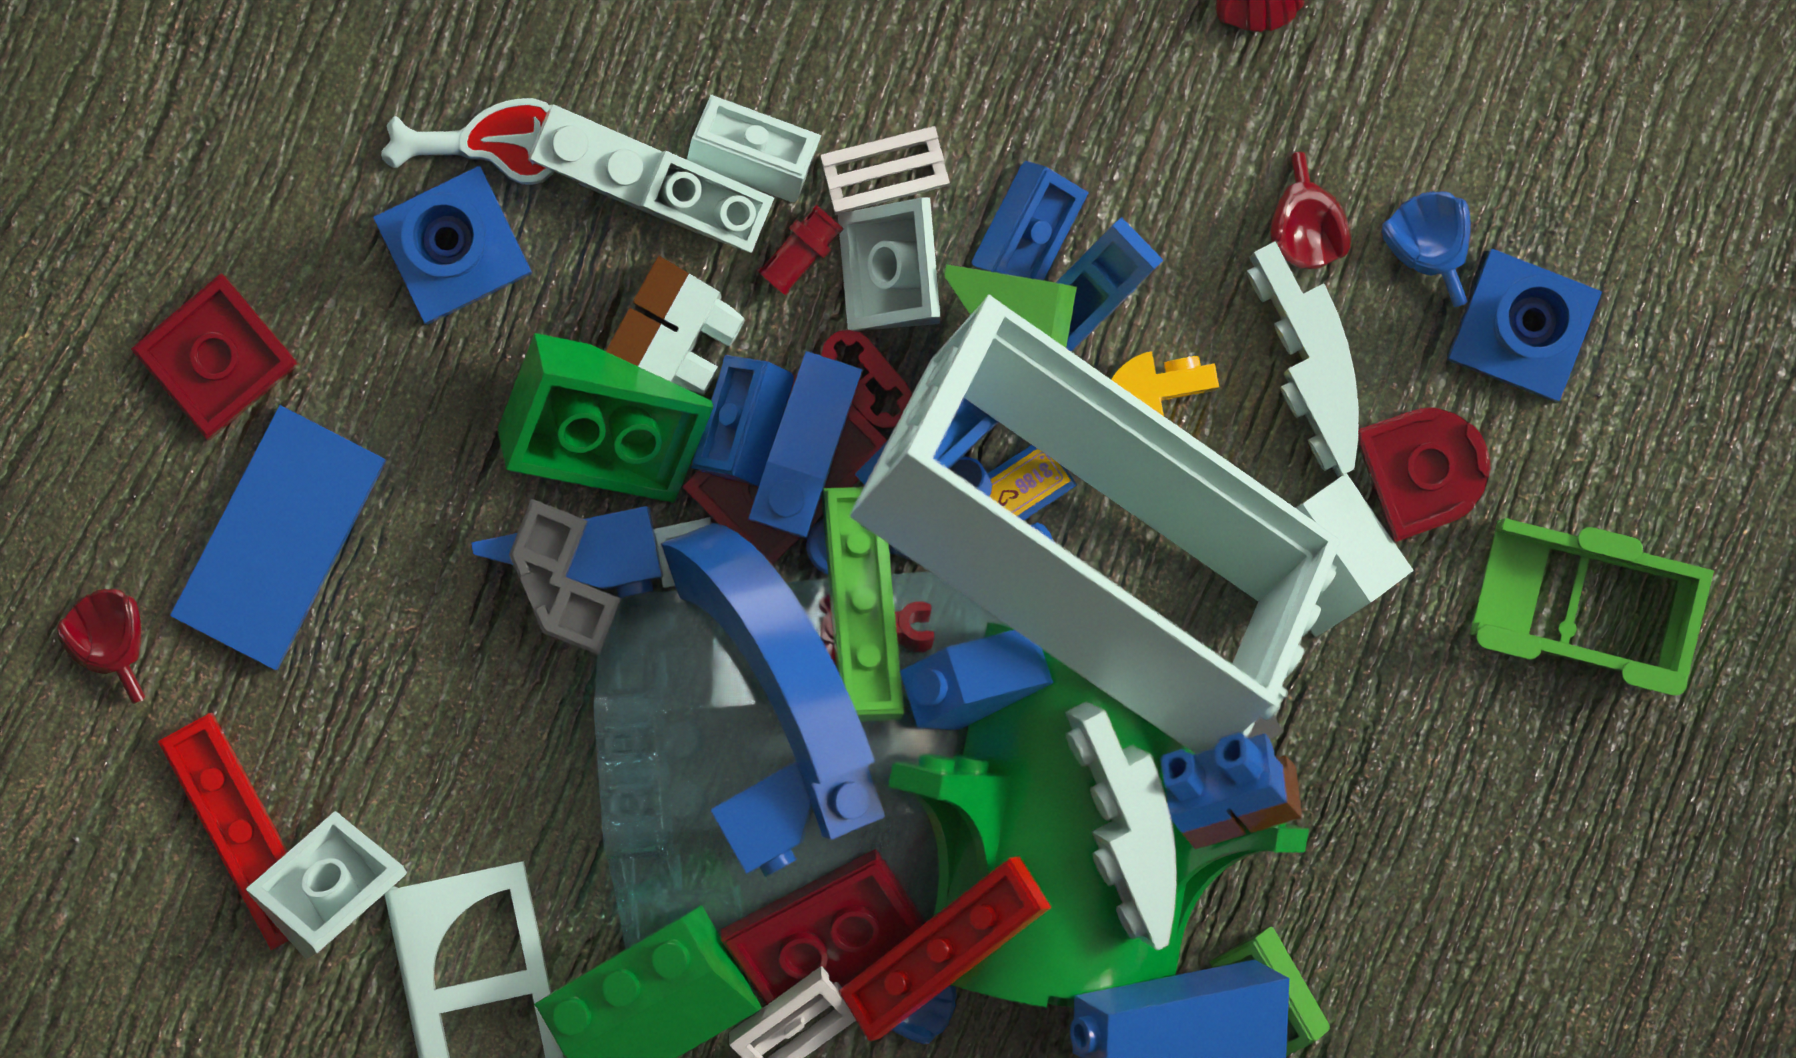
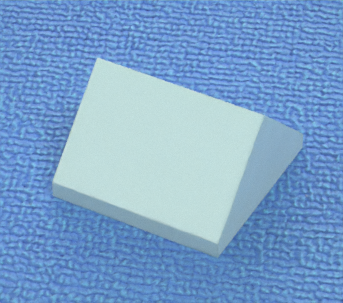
M921 197L838 214V223L844 228L839 235L848 330L863 331L939 324L940 306L930 198Z
M1347 473L1296 507L1297 510L1341 540L1332 562L1337 567L1335 570L1337 573L1328 588L1318 596L1315 603L1321 607V612L1310 629L1315 638L1373 602L1413 571Z
M334 811L247 887L246 890L303 957L308 959L325 947L403 878L407 872L403 865L339 813Z

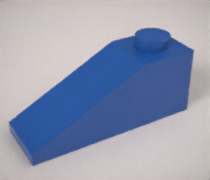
M808 351L805 352L749 516L750 521L808 539L863 369Z
M644 506L584 519L588 521V524L566 577L605 590L617 588L619 598L654 591L651 580L662 578L663 573L650 508ZM517 533L471 543L473 555L514 566L509 553Z

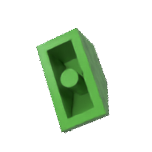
M946 264L944 276L970 315L990 295L1066 348L1077 287Z

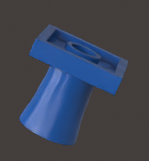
M480 166L373 217L426 325L533 274ZM447 230H455L459 237L457 245L451 250L440 249L437 245L439 237Z
M1492 248L1487 254L1447 360L1552 402H1560L1602 291ZM1529 310L1538 317L1540 322L1539 331L1531 332L1523 326L1522 317L1525 311Z

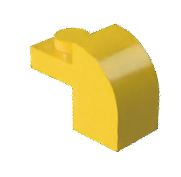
M1152 351L1130 359L1111 379L1162 416H1164L1161 401L1212 392L1219 388L1215 363L1201 366L1199 356L1180 358L1164 362L1166 373L1156 374Z

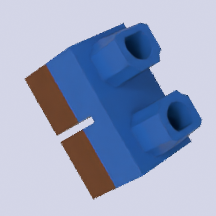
M1239 732L1220 738L1214 749L1194 755L1182 749L1166 754L1162 758L1163 779L1166 787L1170 818L1194 849L1246 835L1245 826L1252 833L1302 818L1296 765L1286 755L1275 758L1272 744L1265 733L1247 738Z

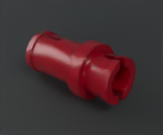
M816 204L802 222L796 219L789 227L793 231L765 265L757 270L785 296L819 255L825 258L832 249L828 245L838 233L844 230L841 225Z

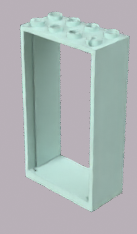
M990 295L984 299L930 360L849 515L859 524L1195 754L1214 749L1220 738L1241 732L1247 737L1257 719L1261 717L1264 720H1269L1280 708L1279 705L1287 694V690L1282 687L1283 681L1295 669L1304 653V648L1299 645L1301 637L1311 629L1321 612V607L1315 604L1317 598L1328 588L1337 573L1335 572L1337 567L1332 562L1341 543V540ZM963 397L1256 599L1258 604L1232 665L932 459Z

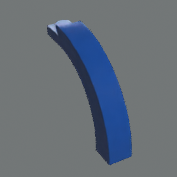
M1122 217L1056 282L1077 287L1066 349L1070 352H1073L1163 261ZM963 397L932 459L949 470L999 422ZM887 442L855 473L864 485H866Z
M711 523L661 543L679 599L698 605L715 619L743 654L764 689L796 759L822 837L832 840L884 818L885 815L868 767L875 760L854 705L823 641L799 601L779 573L748 540L736 531L717 523Z

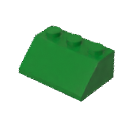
M702 905L559 987L535 1003L537 1010L567 1058H677L762 1009L732 955L721 941L719 933Z

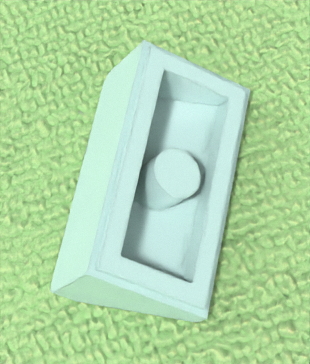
M710 95L693 134L687 160L743 185L789 202H796L821 135Z

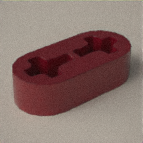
M842 330L831 335L824 343L821 353L823 357L836 361L838 356L834 348L841 342L848 348L857 343L864 350L860 353L858 359L869 374L859 380L852 401L853 406L874 427L884 430L895 428L912 397V393L905 381L870 340L860 332ZM873 379L883 391L888 393L896 388L902 396L897 401V406L900 410L897 416L892 418L887 412L876 416L871 411L876 400L866 385Z

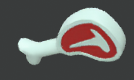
M534 98L505 101L483 110L466 127L459 131L417 132L406 127L395 116L387 124L390 142L382 150L381 156L389 166L398 168L410 157L417 155H460L469 159L490 161L509 179L520 184L533 185L542 183L551 177L554 171L533 163L528 158L550 106L547 102Z

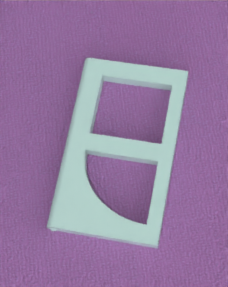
M524 861L400 888L392 886L384 893L418 1058H450L441 1013L532 994L535 1006L536 1002L551 993ZM510 889L527 970L436 989L434 981L436 955L443 937L450 926L466 909L479 900L494 893ZM535 1006L545 1058H565Z

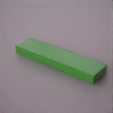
M864 487L824 488L821 499L836 668L851 698L860 722L901 720L904 708L889 545L886 541L849 517Z

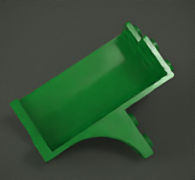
M987 622L984 638L1014 629L1005 623ZM1204 645L1209 650H1212V647ZM1043 650L1053 684L968 725L963 755L954 754L952 759L934 754L919 753L917 763L893 762L889 787L907 791L914 796L922 805L931 821L939 858V883L934 916L1006 860L1019 856L1051 906L1048 911L951 985L1030 1005L1047 1007V1004L1074 1008L1075 995L1175 976L1188 919L1198 899L1211 882L1231 865L1254 854L1266 851L1305 853L1309 829L1283 823L1251 833L1245 826L1246 835L1194 849L1171 819L1175 846L1176 893L1169 942L1167 946L1156 950L1139 938L1131 939L1117 914L1116 907L1123 904L1115 884L1107 885L1093 859V853L1100 849L1092 831L1112 822L1113 819L1106 821L1094 803L1090 788L1097 784L1089 765L1082 766L1075 758L1069 746L1066 734L1073 729L1065 712L1085 702L1105 710L1122 750L1133 745L1151 755L1163 787L1167 807V793L1162 770L1163 756L1182 749L1192 755L1195 753Z

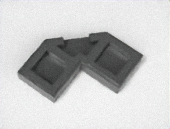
M531 499L509 556L518 577H520L540 628L545 634L600 655L622 599L566 577L588 521Z

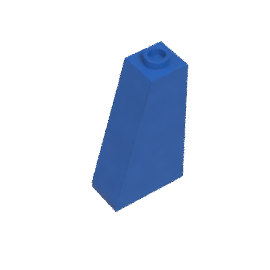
M1250 960L1075 995L1074 1020L1070 1027L1073 1053L1081 1058H1286L1290 978L1256 960Z

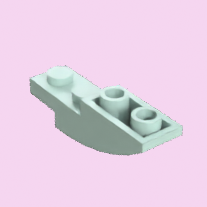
M554 104L550 105L528 158L533 163L579 182V185L749 253L753 251L774 200L773 197L668 151L662 152Z
M1273 242L1251 255L1250 260L1254 267L1247 271V275L1260 300L1265 302L1271 299L1282 320L1274 323V326L1285 349L1290 355L1298 351L1303 359L1302 362L1283 373L1288 383L1281 386L1282 394L1294 416L1299 418L1305 415L1316 436L1308 439V442L1321 468L1326 471L1333 467L1337 477H1340L1354 469L1358 444L1359 407L1356 378L1349 345L1338 312L1325 284L1323 283L1303 294L1277 243Z
M1085 702L1065 712L1073 729L1066 734V737L1077 761L1082 766L1089 765L1097 785L1091 787L1090 791L1097 809L1106 821L1113 819L1112 822L1092 831L1100 849L1093 853V859L1107 885L1115 884L1123 904L1116 907V910L1127 934L1131 939L1139 938L1149 946L1159 950L1167 946L1169 942L1176 893L1175 846L1163 787L1151 755L1133 745L1122 750L1105 710Z

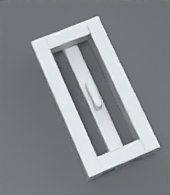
M935 126L821 155L835 214L950 185ZM927 143L929 152L837 175L835 166ZM928 165L933 167L934 175L843 198L841 187Z
M821 966L730 1031L729 1045L742 1058H764L762 1055L783 1039L791 1038L804 1028V1024L832 1005L835 1010L768 1057L804 1058L855 1022L856 1019L838 991L842 987L837 982L832 984L829 980V973Z

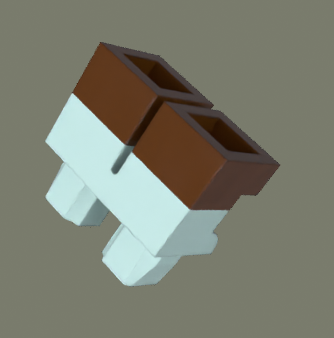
M658 255L633 303L636 308L677 328L678 331L674 332L636 310L629 308L606 352L694 393L704 395L716 375L718 366L692 353L701 334L705 333L730 347L745 319L732 307L721 301L722 296L719 291Z

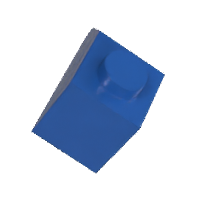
M1016 630L946 647L900 671L918 728L960 730L1053 684L1042 648Z
M795 761L712 808L711 812L746 874L760 868L766 878L797 860L791 849L803 843L813 808L799 767Z

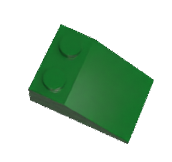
M534 333L497 430L506 470L675 503L714 407L711 400L591 344Z

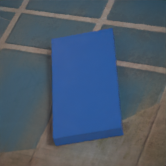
M279 405L170 616L264 665L278 670L387 460Z

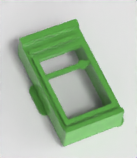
M1507 518L1497 520L1469 635L1476 636L1478 644L1485 649L1525 659H1533L1540 653H1545L1621 672L1623 680L1629 685L1673 696L1680 695L1687 688V680L1714 570L1643 553L1642 543L1638 539L1594 527L1584 528L1578 536ZM1550 549L1580 556L1565 621H1562L1558 626V631L1561 635L1559 642L1529 634ZM1589 559L1677 581L1657 666L1569 644L1570 637L1574 636L1577 631L1574 621Z

